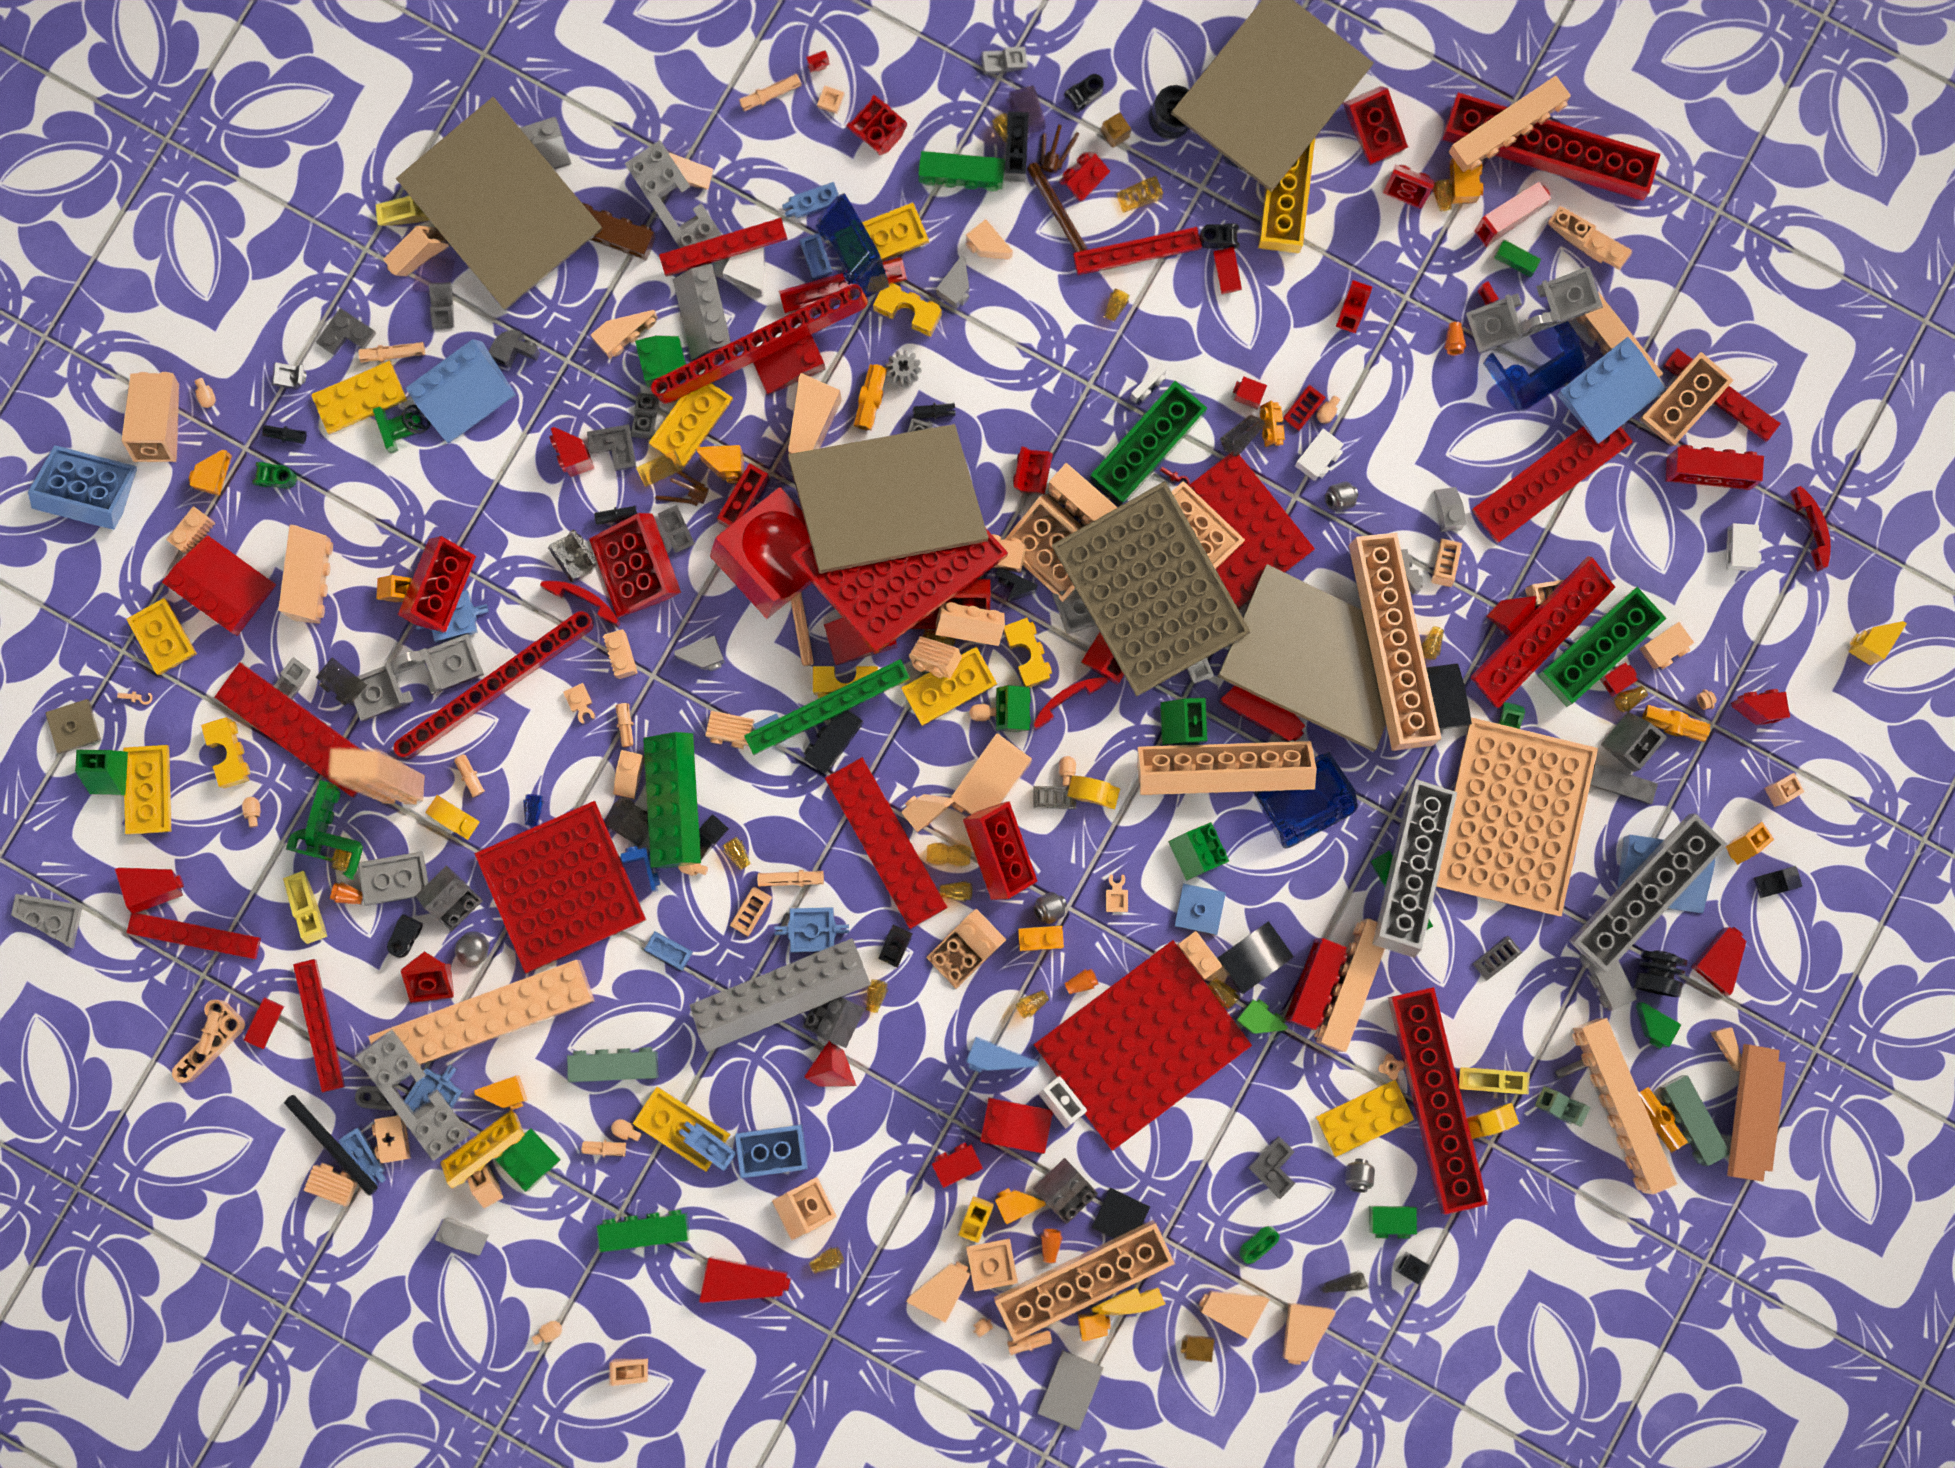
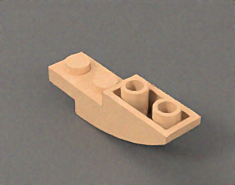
M1562 206L1558 207L1548 221V224L1564 239L1600 263L1604 261L1620 270L1632 254L1631 249L1597 231L1594 224Z

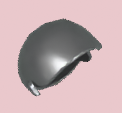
M477 931L467 932L456 943L455 954L460 963L468 967L478 966L487 958L490 944L483 934Z

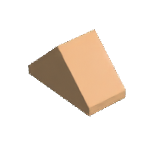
M1795 773L1764 788L1774 807L1783 805L1804 793Z
M613 1359L610 1362L609 1385L648 1382V1359Z

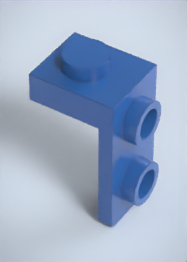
M638 846L626 848L625 853H621L622 862L626 864L644 859L651 890L653 892L658 891L657 886L661 885L658 872L654 873L653 868H651L648 848L638 849Z

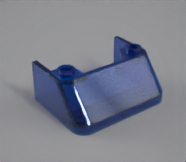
M842 193L836 196L817 219L818 224L815 227L824 241L829 239L846 271L843 273L847 284L859 285L866 297H869L889 287L883 262L874 242L846 194Z
M1569 321L1553 326L1559 334L1557 343L1562 353L1528 374L1523 366L1517 364L1504 369L1493 352L1483 362V365L1516 410L1525 411L1585 370L1586 361L1581 342Z

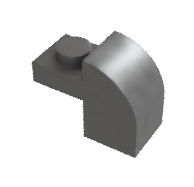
M517 330L505 331L498 335L489 350L494 361L510 368L517 353L536 361L540 355L536 347L537 345L529 340L523 342L525 337L522 332Z

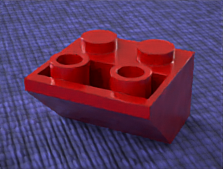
M556 427L550 428L553 435H550L549 438L553 448L560 454L556 457L564 473L568 472L570 477L595 469L588 448L582 439Z
M1099 632L1081 663L1118 685L1124 674L1102 634Z
M1778 689L1766 690L1764 693H1759V695H1757L1756 691L1747 692L1744 695L1737 696V700L1731 702L1732 708L1755 725L1778 723L1790 718L1787 693L1779 692Z

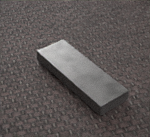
M1595 764L1590 786L1651 805L1658 783Z

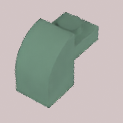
M1545 1086L1535 1104L1542 1111L1579 1127H1582L1591 1108Z

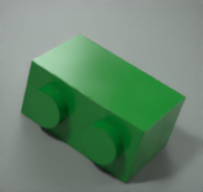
M1006 685L996 688V731L1023 732L1030 730V687Z
M1369 1206V1233L1375 1234V1238H1389V1234H1397V1238L1409 1239L1411 1234L1417 1235V1207Z

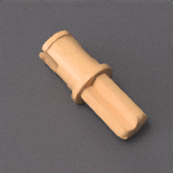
M629 704L615 705L618 721L616 727L620 730L622 747L633 746L631 726L634 724L631 722Z
M463 754L456 757L454 762L462 775L461 780L465 781L471 796L476 797L484 793L485 790L476 776L477 771L473 770L467 756Z
M209 1010L206 1024L201 1029L203 1034L197 1048L198 1053L203 1055L209 1054L215 1035L218 1036L217 1031L224 1014Z
M606 1140L604 1142L584 1141L581 1151L582 1154L603 1155V1157H625L626 1143L606 1142Z
M1044 1331L1030 1336L1027 1335L1015 1342L1007 1341L1010 1355L1027 1350L1032 1352L1034 1348L1051 1344L1052 1337L1049 1331Z

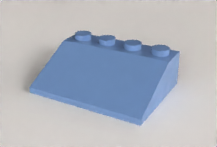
M1627 337L1560 390L1557 396L1597 444H1599L1666 389L1642 352Z
M475 339L466 343L406 387L417 407L447 443L452 442L516 395L484 343Z
M54 445L28 491L31 507L35 510L115 530L123 515L137 466Z
M1637 835L1624 836L1618 888L1664 839ZM1715 858L1668 909L1703 914L1714 872Z
M978 1037L975 1038L966 1060L967 1063H970L968 1068L980 1073L982 1069L988 1071L1037 1067L1039 1064L1037 1061Z

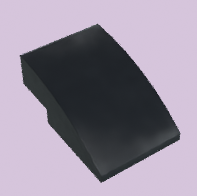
M1458 663L1426 667L1439 730L1470 726L1472 721L1469 704Z
M1268 921L1217 957V959L1240 993L1244 994L1294 956Z

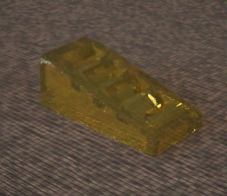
M1153 176L1117 192L1116 196L1122 212L1126 213L1163 199V191L1157 176ZM1150 186H1153L1154 194L1151 193ZM1141 189L1145 190L1147 197H1143ZM1133 192H1136L1139 199L1138 201H1135ZM1125 195H1128L1131 202L1130 205L1127 204Z

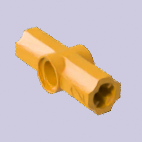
M869 365L865 384L862 386L859 394V407L854 427L861 430L872 431L877 409L881 405L882 389L887 374V368L881 365Z
M1651 705L1646 706L1642 715V719L1650 722L1656 728L1664 730L1663 732L1669 735L1685 736L1701 742L1706 741L1711 729L1709 723L1690 718L1683 712L1667 711Z
M1649 1087L1639 1092L1655 1132L1660 1136L1669 1151L1672 1153L1685 1145L1687 1140L1675 1125L1673 1112L1668 1107L1660 1104Z

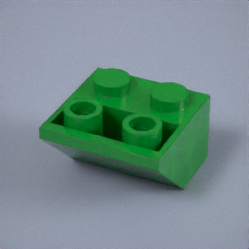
M1187 698L1160 702L1162 746L1206 744V698Z
M76 749L75 772L89 794L126 795L128 752Z
M1211 822L1168 841L1186 881L1229 862L1227 853Z

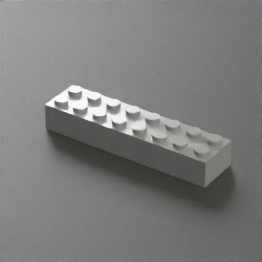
M1417 779L1410 786L1372 945L1413 958L1422 950L1457 792Z
M1688 814L1578 930L1569 942L1600 971L1608 972L1728 844L1697 814Z
M853 938L689 1006L698 1035L708 1052L871 985Z

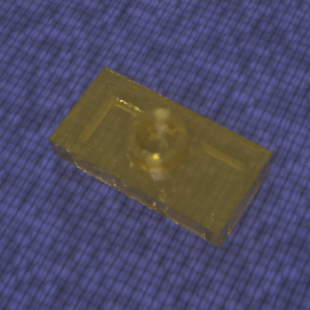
M673 450L636 467L646 487L682 471L684 467L676 450Z

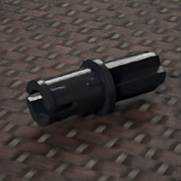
M934 402L933 405L914 406L913 417L915 419L934 418V420H937V417H955L956 410H946L954 409L955 403L936 404Z
M264 425L262 436L281 439L282 443L287 441L304 445L307 431L291 429L288 426L280 428Z
M636 505L618 509L614 507L612 510L595 512V522L597 525L617 522L618 524L619 521L626 520L637 514Z

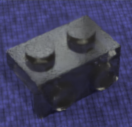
M574 529L566 537L550 544L548 547L571 583L592 573L597 565L594 554L589 552L582 536L577 534Z
M333 657L316 676L321 681L319 686L328 693L331 690L336 693L335 699L344 706L347 704L354 706L355 699L367 686L366 683Z
M621 797L613 804L604 821L607 827L638 847L643 844L649 833L648 811L641 809L632 800Z

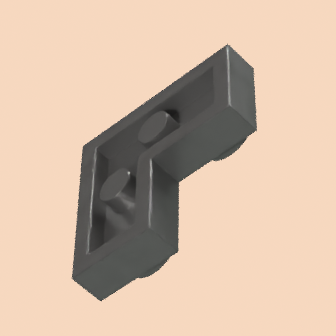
M339 308L316 343L335 356L347 339L360 348L366 349L376 335V332Z
M629 424L587 431L591 454L612 451L615 471L637 467Z
M1278 1136L1248 1168L1279 1199L1296 1184L1280 1169L1295 1151Z

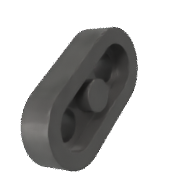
M362 1086L355 1093V1101L362 1108L394 1109L376 1086ZM366 1093L371 1094L369 1101H366L364 1098Z

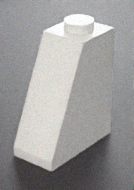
M765 247L730 257L723 271L724 279L763 296L765 292Z

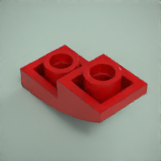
M1234 247L1213 251L1221 295L1241 291L1242 285Z
M264 997L244 1041L264 1049L285 1006Z

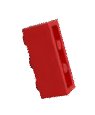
M750 463L748 464L717 517L719 524L728 528L754 507L770 480L768 473Z

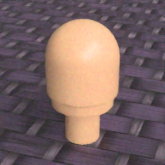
M203 378L195 380L198 388L195 391V395L199 404L204 408L212 407L216 402L212 388L205 385Z
M1333 395L1330 401H1325L1317 411L1316 416L1320 423L1327 424L1336 415L1338 410L1336 406L1340 401L1337 396Z
M976 704L970 708L969 715L974 721L990 720L991 716H996V708H990L986 704Z
M1064 756L1059 761L1060 777H1063V786L1065 787L1070 786L1071 777L1076 774V762L1070 756Z
M247 797L242 803L244 818L248 819L249 827H257V818L260 817L261 813L260 803L255 797Z
M701 863L678 867L682 873L696 876L698 873L706 875L708 872V867L701 865Z
M623 1119L615 1120L612 1123L611 1131L615 1136L623 1140L631 1138L637 1142L639 1141L642 1134L635 1131L631 1123Z
M549 1321L538 1329L540 1333L531 1337L534 1344L537 1345L542 1341L546 1343L551 1342L559 1337L562 1332L561 1324L557 1321Z

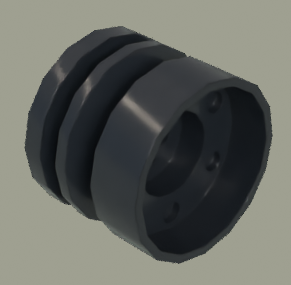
M1171 85L1162 89L1156 96L1150 107L1148 120L1153 132L1161 138L1168 140L1178 139L1188 131L1189 128L1174 116L1170 118L1169 114L1172 113L1189 89L1180 85Z
M1659 950L1641 951L1640 956L1650 960V962H1639V966L1648 969V972L1637 973L1634 988L1658 995L1680 998L1683 983L1675 980L1674 975H1685L1686 972L1676 968V966L1686 967L1688 961L1669 952Z

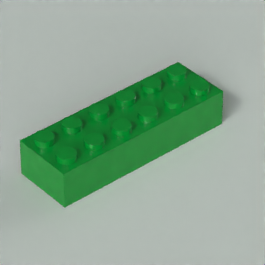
M1175 380L1090 475V481L1117 505L1125 504L1202 419L1208 408Z
M1636 587L1537 676L1568 707L1667 618Z
M671 732L643 738L651 868H673L701 863L693 733Z

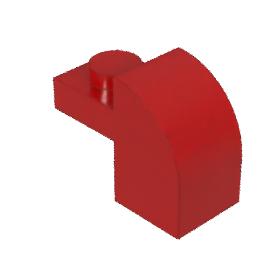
M1352 280L1336 323L1337 328L1356 334L1370 297L1372 286Z

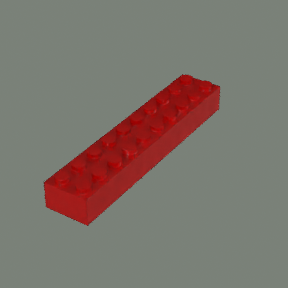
M1458 92L1452 103L1442 140L1455 144L1508 107ZM1547 120L1542 124L1536 123L1529 133L1524 136L1522 134L1515 137L1516 141L1508 147L1503 145L1495 155L1642 201L1650 193L1661 156L1660 153L1552 120Z
M1431 987L1387 997L1440 1213L1446 1215L1488 1205L1435 988Z

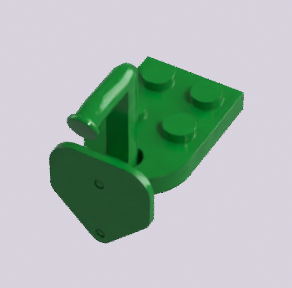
M320 780L305 829L294 831L290 835L285 850L331 861L332 858L320 855L322 845L351 852L348 867L342 874L354 880L363 846L359 841L326 833L328 825L333 822L334 812L332 811L334 804H337L339 801L340 791L336 785ZM299 839L305 840L307 845L306 851L296 849Z

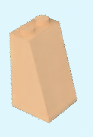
M130 373L121 441L133 462L177 461L179 383L174 373Z
M802 373L799 376L788 449L789 454L819 449L842 402L840 390Z
M996 733L951 796L955 801L951 806L960 813L964 810L971 815L979 810L1002 803L1030 766L1032 758Z

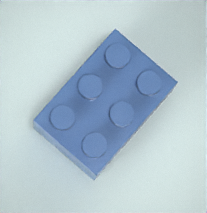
M803 1124L735 1134L740 1178L808 1169Z

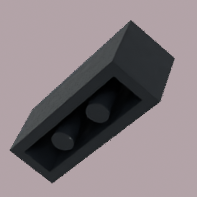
M849 710L830 718L831 722L828 726H823L817 733L816 737H818L816 743L814 745L810 744L804 752V755H806L804 760L826 776L864 724L863 720Z

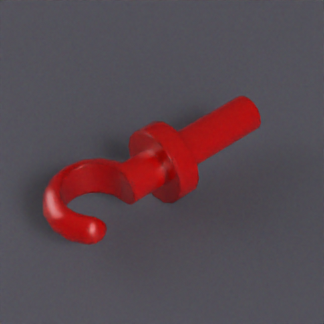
M1163 466L1160 468L1159 471L1169 476L1171 482L1174 480L1179 482L1180 479H1184L1187 485H1189V479L1186 476L1179 477L1176 471L1172 473Z

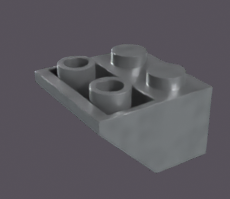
M1627 712L1600 745L1631 771L1636 772L1641 770L1667 736L1650 722Z
M447 865L415 896L421 905L451 932L483 901Z
M839 997L811 1009L802 1027L847 1048L865 1008Z
M1066 1158L1061 1160L1033 1187L1038 1195L1066 1224L1098 1195L1097 1191Z

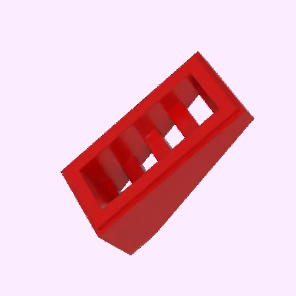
M1309 384L1283 419L1300 431L1326 397ZM1308 392L1318 399L1317 403H1314L1306 396ZM1303 399L1313 406L1311 410L1301 403ZM1297 406L1308 413L1306 417L1296 410ZM1292 413L1302 420L1300 424L1290 416Z

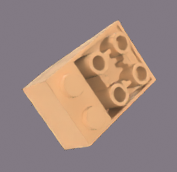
M975 909L926 958L957 989L1006 939Z

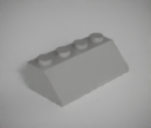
M556 117L520 127L553 169L572 164Z
M708 264L691 268L674 278L673 283L691 360H696L731 343L713 265Z

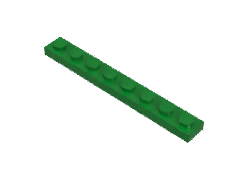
M901 659L744 735L755 756L910 680V677Z

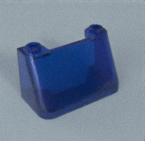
M1330 752L1320 754L1314 758L1316 764L1315 789L1253 792L1254 798L1275 836L1285 849L1291 848L1349 817L1358 808L1356 791Z

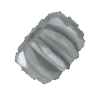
M904 350L903 355L896 351V358L889 356L891 363L886 364V368L889 370L887 377H893V384L900 380V387H903L904 381H907V384L911 386V378L918 381L919 377L917 374L922 372V369L918 367L921 361L918 359L914 360L916 357L915 353L908 356L907 350ZM906 365L908 370L901 372L900 366L904 367Z

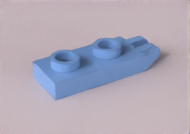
M831 182L791 196L789 202L784 203L782 207L783 210L792 208L785 212L787 218L795 216L798 219L841 204V199L835 183Z
M686 1121L684 1125L691 1131L688 1133L684 1129H680L679 1133L686 1137L683 1141L725 1171L737 1152L700 1124L696 1123L693 1126Z
M360 1128L354 1129L338 1140L344 1150L377 1186L379 1184L375 1179L376 1176L381 1183L386 1180L382 1173L385 1171V1168L380 1163V1160L376 1158L375 1152Z

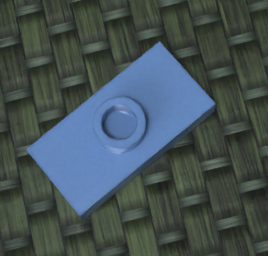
M817 233L799 239L812 280L833 274L820 234Z
M654 931L644 949L681 971L684 970L693 954V951Z

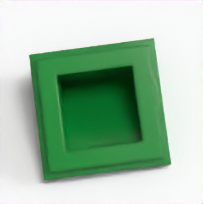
M1504 702L1498 724L1520 729L1525 715V708L1520 705Z

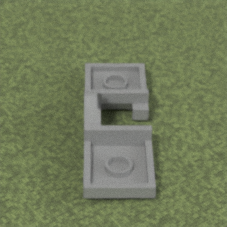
M660 140L624 163L680 248L722 235L702 203L693 208L696 216L681 226L677 225L660 198L677 187L681 192H684L691 186Z
M1590 267L1582 268L1548 282L1544 280L1541 285L1536 286L1540 298L1546 296L1551 309L1550 312L1542 313L1543 315L1534 316L1528 320L1525 319L1520 323L1515 310L1516 307L1522 305L1518 293L1512 296L1510 294L1505 295L1504 299L1467 312L1466 315L1478 352L1480 354L1603 308Z
M469 634L429 649L424 648L419 651L402 654L391 662L385 663L383 667L346 680L360 720L363 722L414 702L410 691L401 692L395 675L422 664H427L433 680L427 683L432 695L484 675Z
M393 1029L355 1055V1058L433 1161L470 1135V1132L438 1089L428 1095L430 1100L414 1112L403 1101L394 1086L410 1075L417 1082L426 1074Z

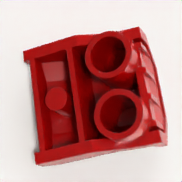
M873 94L871 101L851 123H847L846 127L881 156L888 153L902 138L907 122L889 105Z

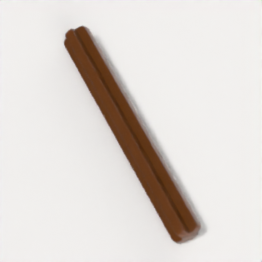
M1033 162L1028 165L1027 170L1075 252L1087 250V246L1038 163Z

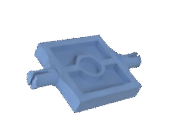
M468 590L462 591L446 632L432 630L434 641L439 643L466 634L478 633L476 625L477 615L489 613L488 605L484 604L474 607ZM416 625V629H417V630H420V629H424V628H425V627H421V626Z
M833 907L790 908L788 926H775V930H783L775 931V936L788 935L791 953L820 952L834 946L836 934H849V929L841 930L849 928V924L836 925Z
M449 1064L443 1075L436 1074L429 1068H425L426 1076L415 1083L404 1102L414 1112L430 1100L428 1098L430 1093L438 1089L453 1109L464 1092L450 1080L457 1068Z

